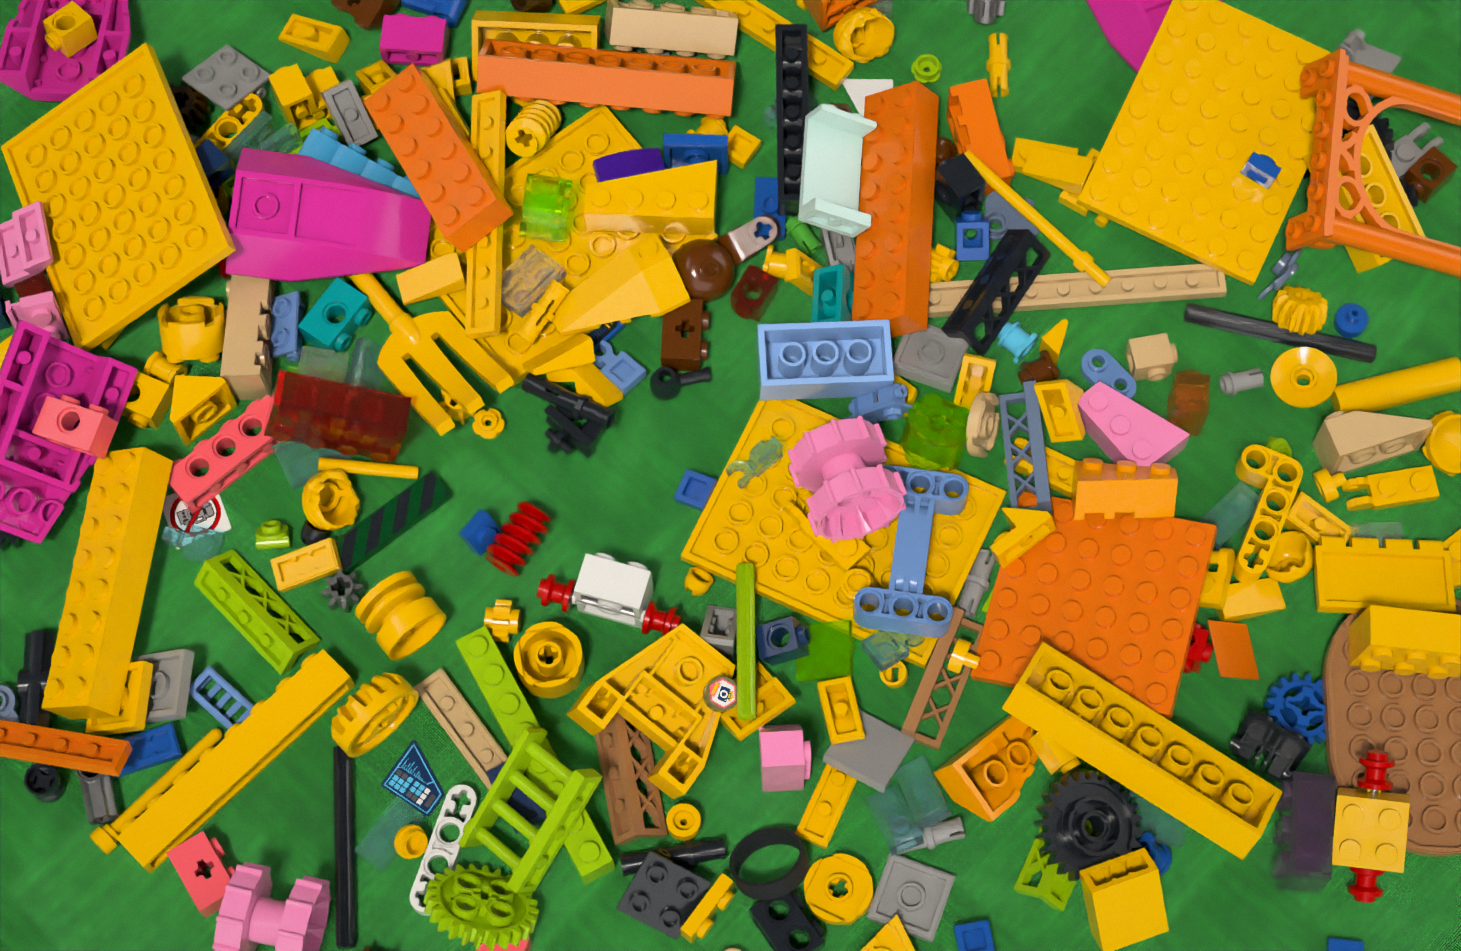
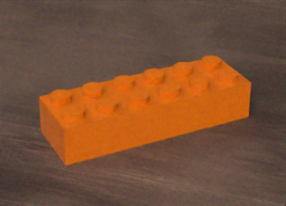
M413 63L363 102L444 238L461 252H466L514 215V212L436 86Z

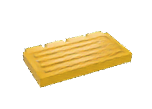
M1320 536L1319 545H1315L1313 549L1317 612L1362 614L1370 605L1449 614L1456 613L1450 551L1443 550L1442 541L1417 540L1416 549H1413L1411 539L1384 538L1383 548H1379L1378 538L1350 537L1349 547H1346L1345 537Z

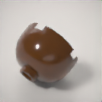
M695 239L682 244L673 253L672 260L690 299H703V303H709L721 298L730 289L734 279V263L730 253L721 244L709 239Z

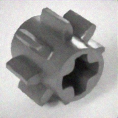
M967 0L966 10H968V14H973V21L991 24L996 22V15L1004 16L1005 1Z
M338 569L337 575L334 577H325L328 589L321 591L324 599H331L328 605L332 611L338 606L343 608L345 613H348L349 607L359 604L358 594L363 593L365 589L363 584H355L357 582L356 573L352 572L347 576ZM347 587L345 595L339 596L341 588Z

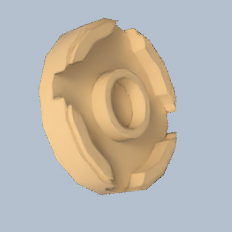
M980 392L972 403L966 427V446L970 456L985 458L988 456L986 450L991 451L995 445L1000 424L999 413L995 412L994 406L1000 405L996 394Z

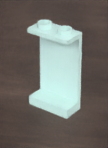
M821 104L805 116L798 221L852 238L871 227V215L858 211L863 137L877 128V122L866 119L861 114L837 109L832 104Z

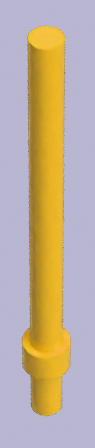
M970 150L964 153L986 183L1073 260L1072 265L1081 273L1085 271L1103 288L1112 280L1107 273L1094 263L1095 258L1086 250L1082 252L977 156Z

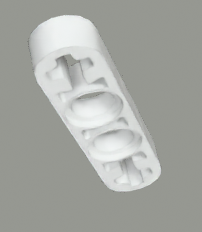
M456 785L447 793L411 889V905L421 915H430L424 912L425 907H421L422 903L417 898L419 894H426L428 882L423 881L424 877L434 880L435 875L430 873L429 863L436 857H443L448 862V868L455 871L463 849L458 845L464 834L463 828L477 811V795L467 785ZM463 794H467V799L471 803L470 805H463L459 814L465 821L461 822L455 817H447L448 813H451L453 816L456 814L458 806L453 800L461 798ZM447 825H455L460 830L458 839L451 843L441 839V831Z

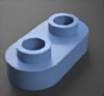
M1092 349L1084 354L1080 364V372L1082 377L1092 387L1101 381L1133 400L1136 392L1135 380L1108 352L1102 349ZM1095 360L1101 361L1103 366L1095 367L1092 362ZM1121 383L1126 389L1118 390L1114 385Z

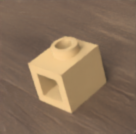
M1167 333L1128 339L1125 356L1130 375L1135 381L1144 379L1159 381L1171 374L1173 365L1177 362L1178 357L1176 346L1174 343H1169Z

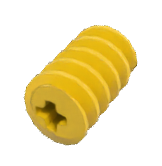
M535 99L528 102L506 129L505 140L509 149L521 157H532L536 152L540 151L561 125L562 117L559 109L555 104H551L545 99Z

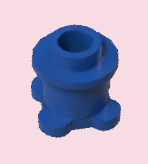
M1145 832L1137 840L1142 845L1141 848L1131 849V852L1145 848L1157 866L1159 875L1162 876L1171 865L1172 852L1164 844H1155V835Z

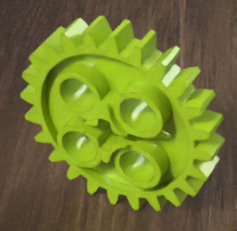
M472 863L469 864L467 870L461 865L456 864L455 871L446 867L443 874L436 873L434 880L429 881L423 901L426 904L424 912L430 914L429 922L439 923L437 927L438 932L448 930V939L462 938L461 945L463 946L469 941L474 942V947L478 950L481 944H486L490 951L494 950L495 944L507 950L509 943L519 946L521 939L527 941L529 934L534 931L539 910L536 909L538 901L531 899L533 892L516 894L507 886L512 874L503 877L501 876V869H497L493 873L489 872L487 865H484L481 870H477Z

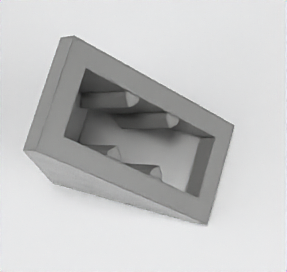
M708 605L700 637L728 660H734L736 649V609Z

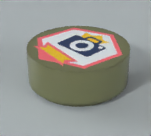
M719 676L710 680L703 690L705 704L715 712H725L733 708L737 704V684L731 678Z

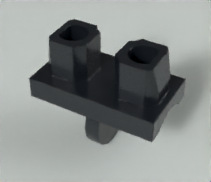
M549 404L544 409V413L548 415L546 423L552 427L544 433L551 440L547 450L552 455L562 450L569 456L575 448L588 459L595 453L594 445L603 434L601 426L587 420L578 428L572 423L576 419L573 417V413L558 406L555 408L552 404Z

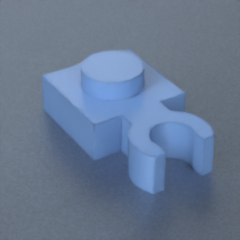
M603 340L600 342V350L605 354L603 356L595 355L593 364L597 368H602L600 371L624 396L646 377V370L624 351L615 356L612 346L608 342Z

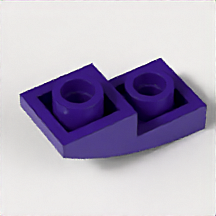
M659 148L618 152L595 159L592 163L597 182L665 170Z

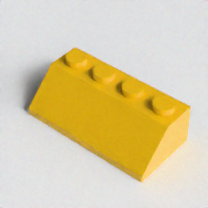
M476 10L472 18V81H477L478 55L486 38L600 49L601 15Z
M1371 124L1364 135L1360 155L1362 181L1367 196L1374 209L1387 223L1402 231L1426 237L1374 125ZM1312 153L1303 157L1310 173V158ZM1339 165L1338 178H1340V177H1342V176H1346V174H1341V167H1340V165ZM1341 185L1338 196L1339 203L1344 209L1349 210L1353 199L1346 187ZM1360 213L1352 217V220L1366 223ZM1345 246L1357 273L1376 268L1392 260V258Z

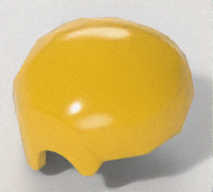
M1297 531L1280 533L1269 564L1264 570L1265 573L1272 580L1286 584L1297 582L1306 576L1312 569L1314 552L1310 540L1304 533Z

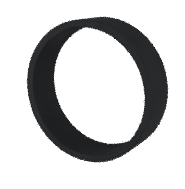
M774 827L756 831L741 840L730 856L729 867L741 893L752 899L770 900L784 896L800 885L808 872L809 860L798 835L788 829ZM784 844L800 851L799 858L794 867L776 880L766 883H751L739 877V871L744 861L755 851L763 847Z

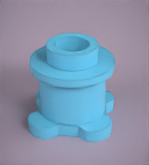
M1016 321L1013 325L1010 322L1006 323L997 336L1000 339L997 346L999 348L1004 347L1015 356L1013 362L1016 365L1037 344L1036 340L1039 337L1035 332L1029 335L1020 327L1021 323L1019 321Z

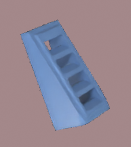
M210 666L190 685L189 695L227 729L236 723L241 724L251 715L250 711L253 705ZM213 679L216 684L202 697L199 692ZM223 688L226 693L212 706L209 701ZM231 697L237 700L224 715L219 712ZM241 706L247 709L245 713L232 724L229 719Z

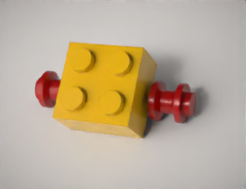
M1367 750V755L1359 757V763L1366 768L1365 776L1357 779V786L1367 790L1338 787L1331 865L1348 866L1350 871L1356 873L1355 883L1347 886V892L1354 895V900L1365 903H1373L1375 898L1383 896V889L1377 886V876L1385 874V871L1404 873L1410 795L1381 792L1382 790L1393 789V782L1386 779L1387 769L1395 767V760L1388 758V752L1380 750Z

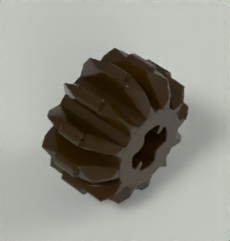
M183 80L180 86L177 87L170 82L169 87L186 128H190L191 131L196 133V124L206 125L205 116L210 114V107L207 104L208 98L193 87L188 86Z

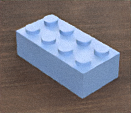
M889 320L757 325L756 349L760 401L859 397L870 392H876L878 396V389L894 384Z

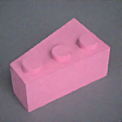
M1101 381L1083 393L1077 404L1086 433L1114 464H1117V461L1120 460L1133 461L1137 463V466L1148 467L1152 463L1165 464L1185 449L1190 437L1189 433Z
M800 724L765 725L760 727L762 792L804 790V779H810L811 746L810 741H803V730Z

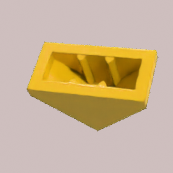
M964 353L951 415L968 418L976 395L980 392L990 393L997 360Z

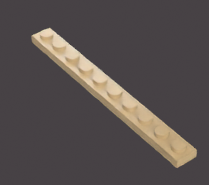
M1205 264L1105 270L1104 272L1112 280L1104 288L1086 272L1037 275L1014 312L1225 297L1227 289L1224 273ZM1010 277V291H1015L1019 285L1018 277ZM974 280L930 283L928 318L950 316ZM996 297L992 303L993 313L1001 312V297Z

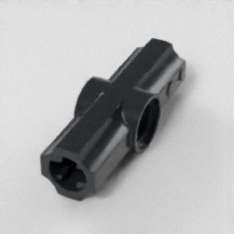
M33 630L30 633H25L23 669L19 670L17 679L18 694L21 699L20 723L52 728L53 713L41 707L51 667V658L57 640V635L54 632Z

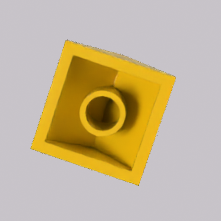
M175 375L170 420L180 439L188 447L238 406L226 381L222 377Z

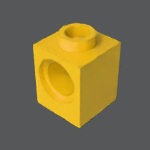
M71 1L43 20L47 33L44 36L46 42L54 51L60 50L67 58H70L98 38L92 17L74 1Z

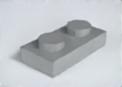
M346 79L320 92L335 125L343 135L345 146L348 147L350 142L361 146L378 137L351 79Z

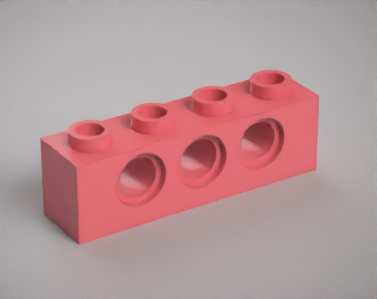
M269 395L263 399L253 401L242 415L225 422L217 434L210 439L200 441L194 447L192 453L184 459L174 461L168 486L193 514L297 435L293 423ZM262 428L258 435L247 436L251 429ZM230 447L236 448L232 455L227 457L221 456L225 449ZM200 468H209V471L204 476H195V473Z

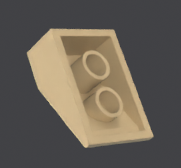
M1356 410L1346 414L1343 411H1337L1325 418L1312 446L1322 469L1326 468L1331 476L1341 471L1345 474L1419 450L1432 430L1433 424L1431 420Z

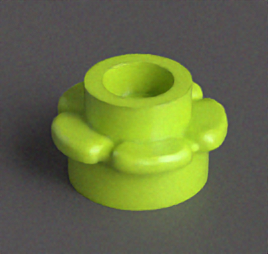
M932 54L920 55L911 66V72L915 74V80L922 84L927 82L934 83L941 77L942 65L937 57ZM927 68V69H929L930 71H929V72H925L924 69Z

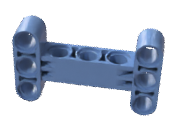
M882 465L883 468L890 470L892 473L899 472L907 494L903 496L907 509L901 510L898 517L889 589L875 587L860 589L854 598L853 618L859 626L867 629L940 638L946 635L950 629L953 607L945 598L923 594L933 513L943 515H957L965 509L967 502L968 483L966 479L957 474ZM915 487L924 488L927 492L916 493L912 489ZM956 492L960 497L950 498L945 493ZM864 604H872L877 609L872 612L864 611L861 608V606ZM903 608L911 614L902 617L897 615L895 610ZM938 613L944 617V620L934 621L929 618V615Z

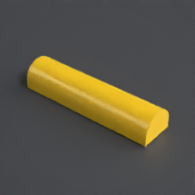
M1454 356L1337 385L1330 396V400L1335 412L1343 411L1344 414L1355 410L1375 412L1460 391L1461 361L1458 357Z

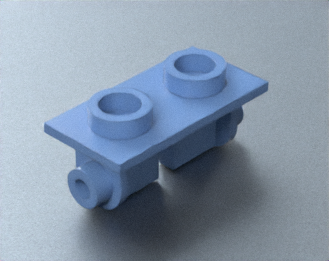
M299 291L277 296L272 300L270 358L286 355L288 361L296 362L303 355L302 336L298 332V325L303 320L305 305L302 303V299L299 298Z
M894 383L877 390L879 402H877L876 392H870L853 398L848 406L852 416L843 419H853L862 416L864 420L874 425L884 420L901 419L904 413L916 408L905 403V397L908 394L905 385Z

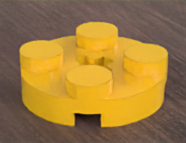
M839 853L823 860L821 858L810 867L804 880V893L808 907L818 919L828 924L852 925L868 911L873 901V882L868 869L859 859L848 854ZM840 881L845 882V889L848 891L845 896L840 895L838 898L833 897V891L829 889L830 885H838Z

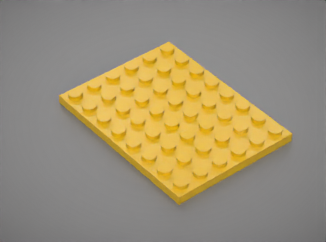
M1172 0L1076 204L1253 286L1307 170L1303 157L1313 152V127L1317 111L1316 95L1306 99L1300 98V75L1304 66L1331 52L1219 0ZM1253 152L1269 156L1278 167L1282 168L1269 189L1264 188L1240 173Z
M146 42L1 146L22 206L26 207L38 201L43 203L54 259L46 268L74 346L89 352L236 251L154 47Z
M599 104L551 137L543 148L532 157H522L505 169L504 198L514 212V215L503 222L500 335L476 338L474 340L496 363L510 374L515 383L511 388L524 380L526 375L530 373L523 369L522 363L578 334L560 336L554 324L549 321L537 336L533 345L515 333L532 311L530 306L533 302L537 303L552 279L571 291L626 248L654 234H657L671 258L673 253L682 244L689 241L709 239L716 243L718 242L716 240L718 239L716 233L715 235L586 231L584 219L586 184L597 183L592 165L593 161L618 152L643 149L612 112L602 104ZM434 219L430 221L425 263L443 255L457 252L465 284L467 285L468 250L463 253L447 241ZM466 289L438 296L465 329ZM589 330V331H585V332H580V333H584V334L587 335V334H589V333H590L591 331H593V330Z
M759 399L680 555L681 560L733 584H736V566L739 563H752L755 570L756 594L925 669L939 638L867 629L859 626L853 618L854 601L847 599L840 588L844 572L799 530V526L782 507L790 501L808 518L807 514L810 513V509L799 498L798 491L803 487L796 488L788 468L792 462L787 451L793 449L797 442L804 437V432H811L822 425L830 423L831 419L836 421L841 419L795 399L760 401ZM885 439L887 446L883 448L887 461L882 462V465L957 474L966 479L968 483L967 502L965 509L957 515L933 513L923 594L945 598L952 606H955L968 574H970L979 550L984 544L1007 491ZM915 487L912 489L916 493L927 492L924 488ZM956 492L945 493L950 498L960 497ZM899 514L890 522L889 527L884 526L873 533L865 535L862 539L871 548V551L854 568L868 571L873 577L875 588L889 589ZM864 604L861 606V608L867 612H872L877 609L872 604ZM903 608L895 610V613L902 617L911 614ZM933 613L929 615V618L934 621L944 620L941 614Z

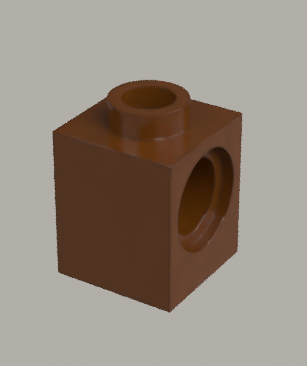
M1433 146L1408 169L1403 180L1407 181L1408 185H1415L1417 198L1426 204L1451 181L1458 166ZM1422 174L1431 176L1433 180L1424 178Z

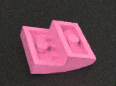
M40 201L12 212L13 219L0 224V273L3 285L8 288L15 287L31 279L54 261L43 203Z

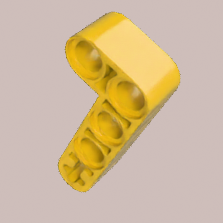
M250 93L230 110L225 111L194 144V148L196 149L205 140L209 139L232 164L241 154L242 148H246L267 124L268 118L261 99L257 95ZM230 133H236L231 138H225ZM221 184L213 191V194L218 195L216 202L223 216L228 211L230 203Z
M1258 444L1246 447L1235 466L1236 475L1240 480L1262 489L1235 556L1232 571L1237 580L1246 584L1257 581L1268 566L1303 476L1302 466L1297 460ZM1246 460H1255L1260 465V468H1251ZM1278 472H1284L1288 474L1291 478V481L1286 482L1281 480L1278 476ZM1266 501H1274L1278 504L1280 510L1274 511L1270 509ZM1254 530H1263L1268 535L1269 540H1261L1256 536ZM1252 553L1257 554L1252 564V568L1248 567V558L1250 557V555Z

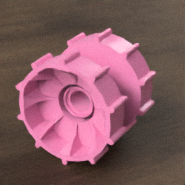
M862 416L837 421L831 419L830 423L822 425L811 432H804V437L797 442L793 449L787 451L792 462L788 468L796 488L802 486L813 493V496L807 498L806 501L810 509L807 517L815 537L821 535L826 539H830L832 543L855 538L861 540L865 535L873 533L884 526L889 527L890 522L897 517L901 510L907 509L903 497L907 494L899 472L892 473L890 470L883 468L881 464L887 461L883 448L887 446V442L879 423L873 425L869 421L864 420Z
M246 861L244 866L237 864L229 884L225 887V894L219 914L216 917L217 924L212 949L214 951H255L259 944H265L275 947V951H319L325 929L327 928L329 906L332 898L329 889L330 881L304 875L303 879H296L289 898L286 901L270 898L273 886L270 876L271 867Z

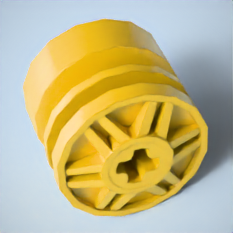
M401 571L382 580L361 599L355 610L356 617L362 624H365L367 631L370 634H377L375 641L391 661L406 658L421 649L435 637L446 621V615L431 597H424L425 589L420 583H417V579L411 571Z

